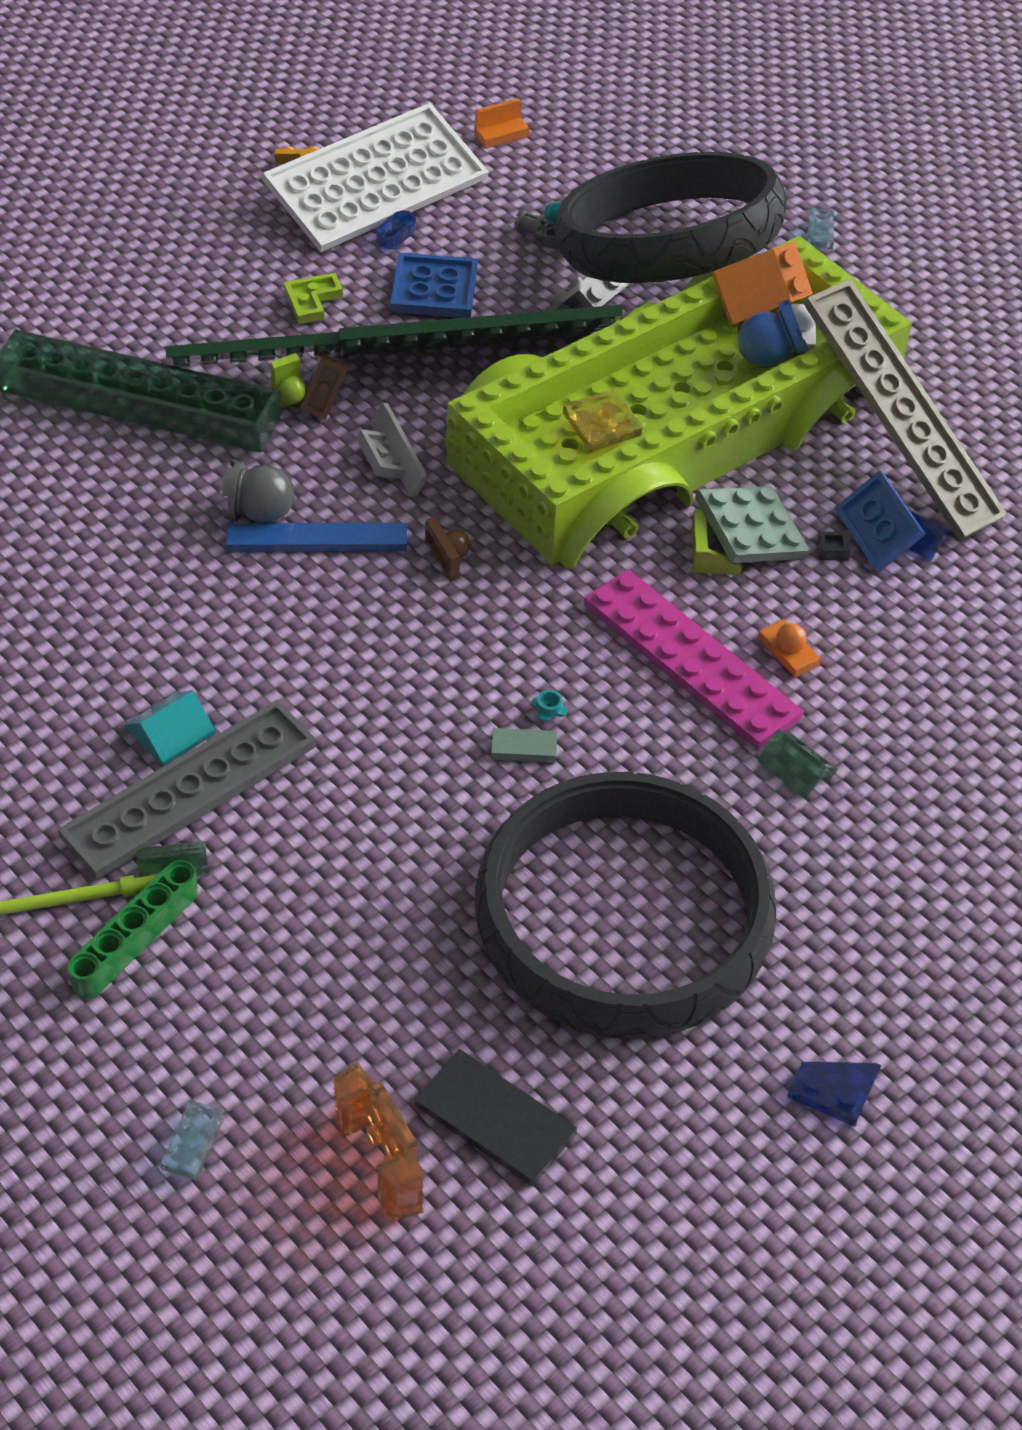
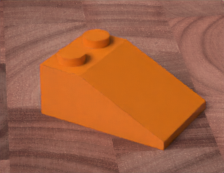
M795 241L711 272L729 325L746 320L755 313L778 308V303L787 299L791 303L813 294Z

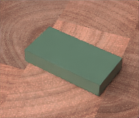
M493 728L491 760L556 763L557 731Z

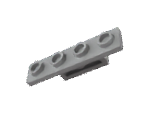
M579 276L568 286L571 290L566 292L563 289L552 298L554 304L548 311L559 309L574 296L585 308L604 306L629 284L602 281L588 276L582 279Z
M382 402L371 421L374 431L361 429L356 439L376 476L401 479L409 496L416 498L421 488L425 485L427 474L388 403Z

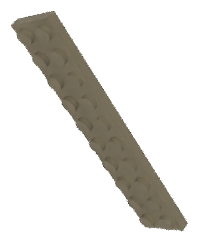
M849 279L807 297L803 305L959 541L1006 517L1008 514L852 280Z

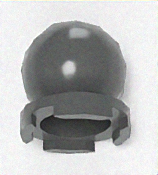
M230 461L232 468L227 467L222 491V496H228V508L222 509L224 519L238 521L241 514L244 513L252 521L272 523L277 522L288 514L295 496L294 485L287 474L281 469L268 464L256 465L247 471L243 461Z

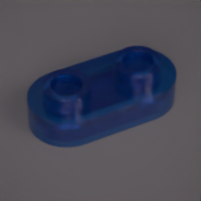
M405 210L393 213L376 229L377 244L389 250L401 245L415 232L417 228L416 215Z

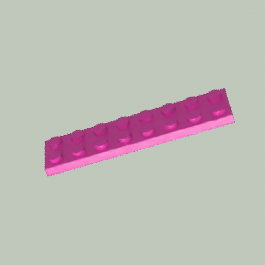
M627 569L584 597V606L757 750H760L802 719L804 710L631 570Z

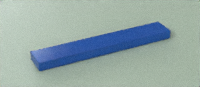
M227 523L226 548L227 552L407 551V523Z

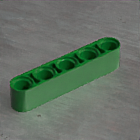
M178 860L170 863L71 958L67 968L72 990L76 996L89 999L100 994L196 899L198 895L196 871L190 862Z

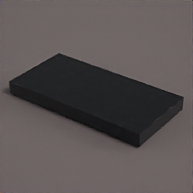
M461 1049L457 1050L414 1099V1106L532 1187L577 1134L576 1126Z

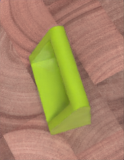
M694 509L691 527L693 573L739 574L742 571L741 563H731L728 557L708 548L707 535L716 534L701 509Z

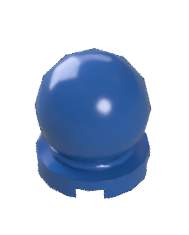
M789 299L778 303L780 310L777 313L769 311L758 312L743 322L738 332V348L743 358L751 365L763 369L775 367L787 359L791 350L793 352L796 350L798 356L809 351Z

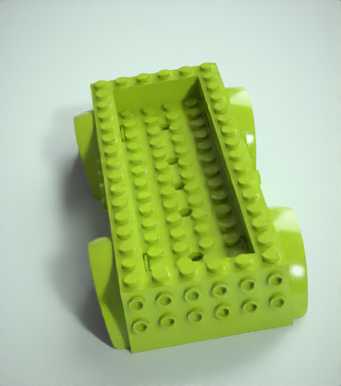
M801 236L776 246L779 247L795 241L813 293L812 295L851 279L902 357H905L912 322ZM710 272L694 276L683 291L545 357L519 354L502 359L488 367L472 381L461 397L448 402L445 437L447 464L551 565L560 562L566 568L572 569L577 566L585 548L605 524H612L626 539L630 538V535L633 536L637 533L639 525L626 513L629 512L630 503L645 494L659 488L676 486V496L689 507L693 505L692 491L781 444L791 451L799 449L807 433L825 411H830L843 424L847 423V421L849 422L855 415V409L844 402L843 398L846 392L856 386V383L816 323V346L808 352L798 356L796 350L794 352L791 350L785 361L775 367L764 369L747 362L739 352L737 342L738 332L745 320L729 325L715 281ZM807 297L791 302V304H803ZM778 307L769 312L777 313L780 309Z

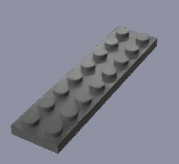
M276 700L58 828L59 837L98 880L317 747L316 738Z

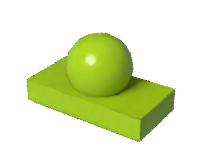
M294 353L270 362L272 405L275 409L278 410L302 401L306 394V386L304 381L301 380V366L298 355Z

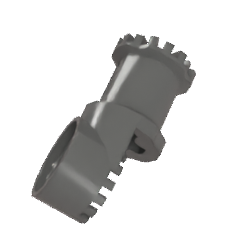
M522 208L516 214L518 218H515L517 221L514 222V230L533 234L535 238L541 239L542 244L547 248H559L556 236L554 238L550 236L555 235V223L547 221V217L544 215L536 216Z

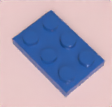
M880 470L834 508L873 568L878 572L926 535L886 475Z

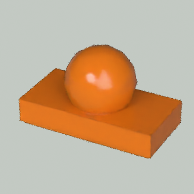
M782 619L759 630L758 638L794 677L820 666L821 658L806 643V632L801 626L795 623L788 624Z

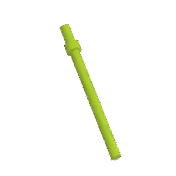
M158 874L134 878V875L120 877V881L0 901V915L123 894V897L135 896L137 891H142Z

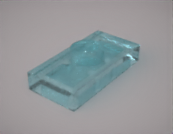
M809 208L807 242L815 248L833 250L834 210Z
M189 1100L161 1162L162 1170L198 1180L224 1121L225 1110Z

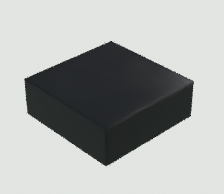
M818 531L817 547L819 560L849 561L850 547L847 532Z

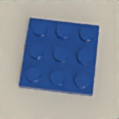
M399 253L390 301V312L456 318L471 317L478 259Z

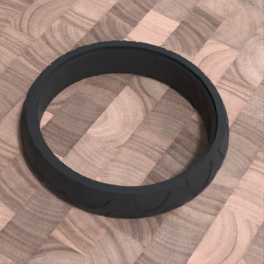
M689 152L665 155L614 168L576 187L566 196L559 207L555 222V236L560 252L570 266L577 270V272L590 278L617 283H654L679 280L710 273L747 259L765 248L775 239L782 227L786 215L787 197L783 183L777 173L769 164L760 159L729 152ZM698 198H722L748 202L744 207L723 217L672 231L648 234H611L593 231L594 228L617 216L665 202Z
M603 772L569 779L567 782L562 781L536 794L515 810L496 831L485 850L477 875L479 876L475 885L477 926L487 955L491 957V963L501 978L525 1002L548 1018L564 1026L596 1036L616 1039L661 1037L689 1029L715 1017L720 1013V1010H725L733 1004L754 981L766 960L765 957L769 953L775 932L776 899L769 867L756 842L743 825L737 822L738 820L727 809L694 788L685 784L681 785L680 782L644 773ZM620 816L659 822L696 839L722 861L737 883L746 910L747 928L738 946L723 963L704 977L690 984L668 991L649 994H620L589 988L575 983L547 967L527 949L515 933L508 919L502 896L505 883L513 867L520 857L541 838L561 827L578 821L598 817Z

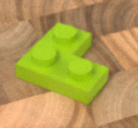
M336 273L284 282V292L298 324L325 319L321 302L343 298V288Z

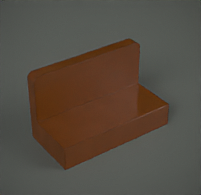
M322 351L306 386V394L300 403L299 409L326 420L346 375L348 366L327 358L328 352Z

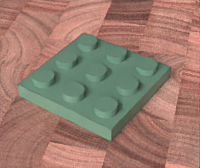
M772 486L699 489L695 499L731 563L805 559L810 549Z

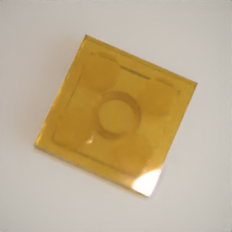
M615 388L563 405L562 413L589 452L642 435V425Z

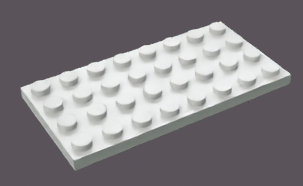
M428 103L263 173L262 180L317 249L323 252L487 179L489 171L434 106Z

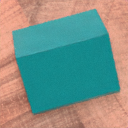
M193 690L176 692L124 724L125 729L163 767L216 734L215 728Z

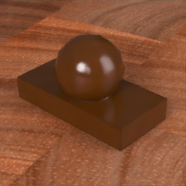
M436 517L426 519V544L449 580L459 578L460 558L467 555L471 545L469 537L460 530H451L445 533Z

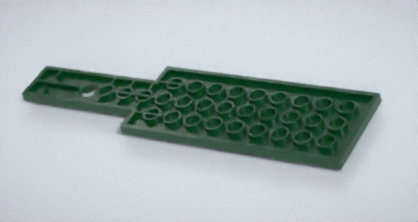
M622 305L347 327L339 328L338 332L165 346L167 364H173V368L190 367V362L201 361L202 366L218 365V361L223 359H230V363L233 364L247 362V357H258V361L275 360L276 355L282 354L288 356L296 353L301 358L306 352H314V356H320L322 351H327V355H331L333 351V353H340V357L357 356L359 351L367 350L368 355L383 354L384 350L389 348H395V352L400 353L412 351L411 348H414V346H422V350L438 349L442 344L448 343L449 348L465 347L471 341H476L477 346L493 344V341H496V339H503V343L520 342V339L524 337H530V341L546 340V337L557 334V339L573 337L578 332H583L584 336L587 337L594 332L602 330L621 318L623 311Z

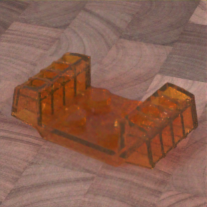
M357 1062L333 1078L337 1127L343 1138L367 1127L373 1144L375 1146L381 1145L386 1154L384 1155L385 1162L377 1165L378 1202L386 1214L393 1221L424 1213L422 1204H424L422 1196H424L422 1188H424L422 1183L424 1176L418 1163V1143L384 1085L372 1081Z

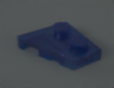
M802 1062L788 1091L787 1098L855 1127L882 1065L878 1063Z

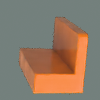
M518 98L475 110L474 136L485 149L529 137L530 128L521 118V101Z

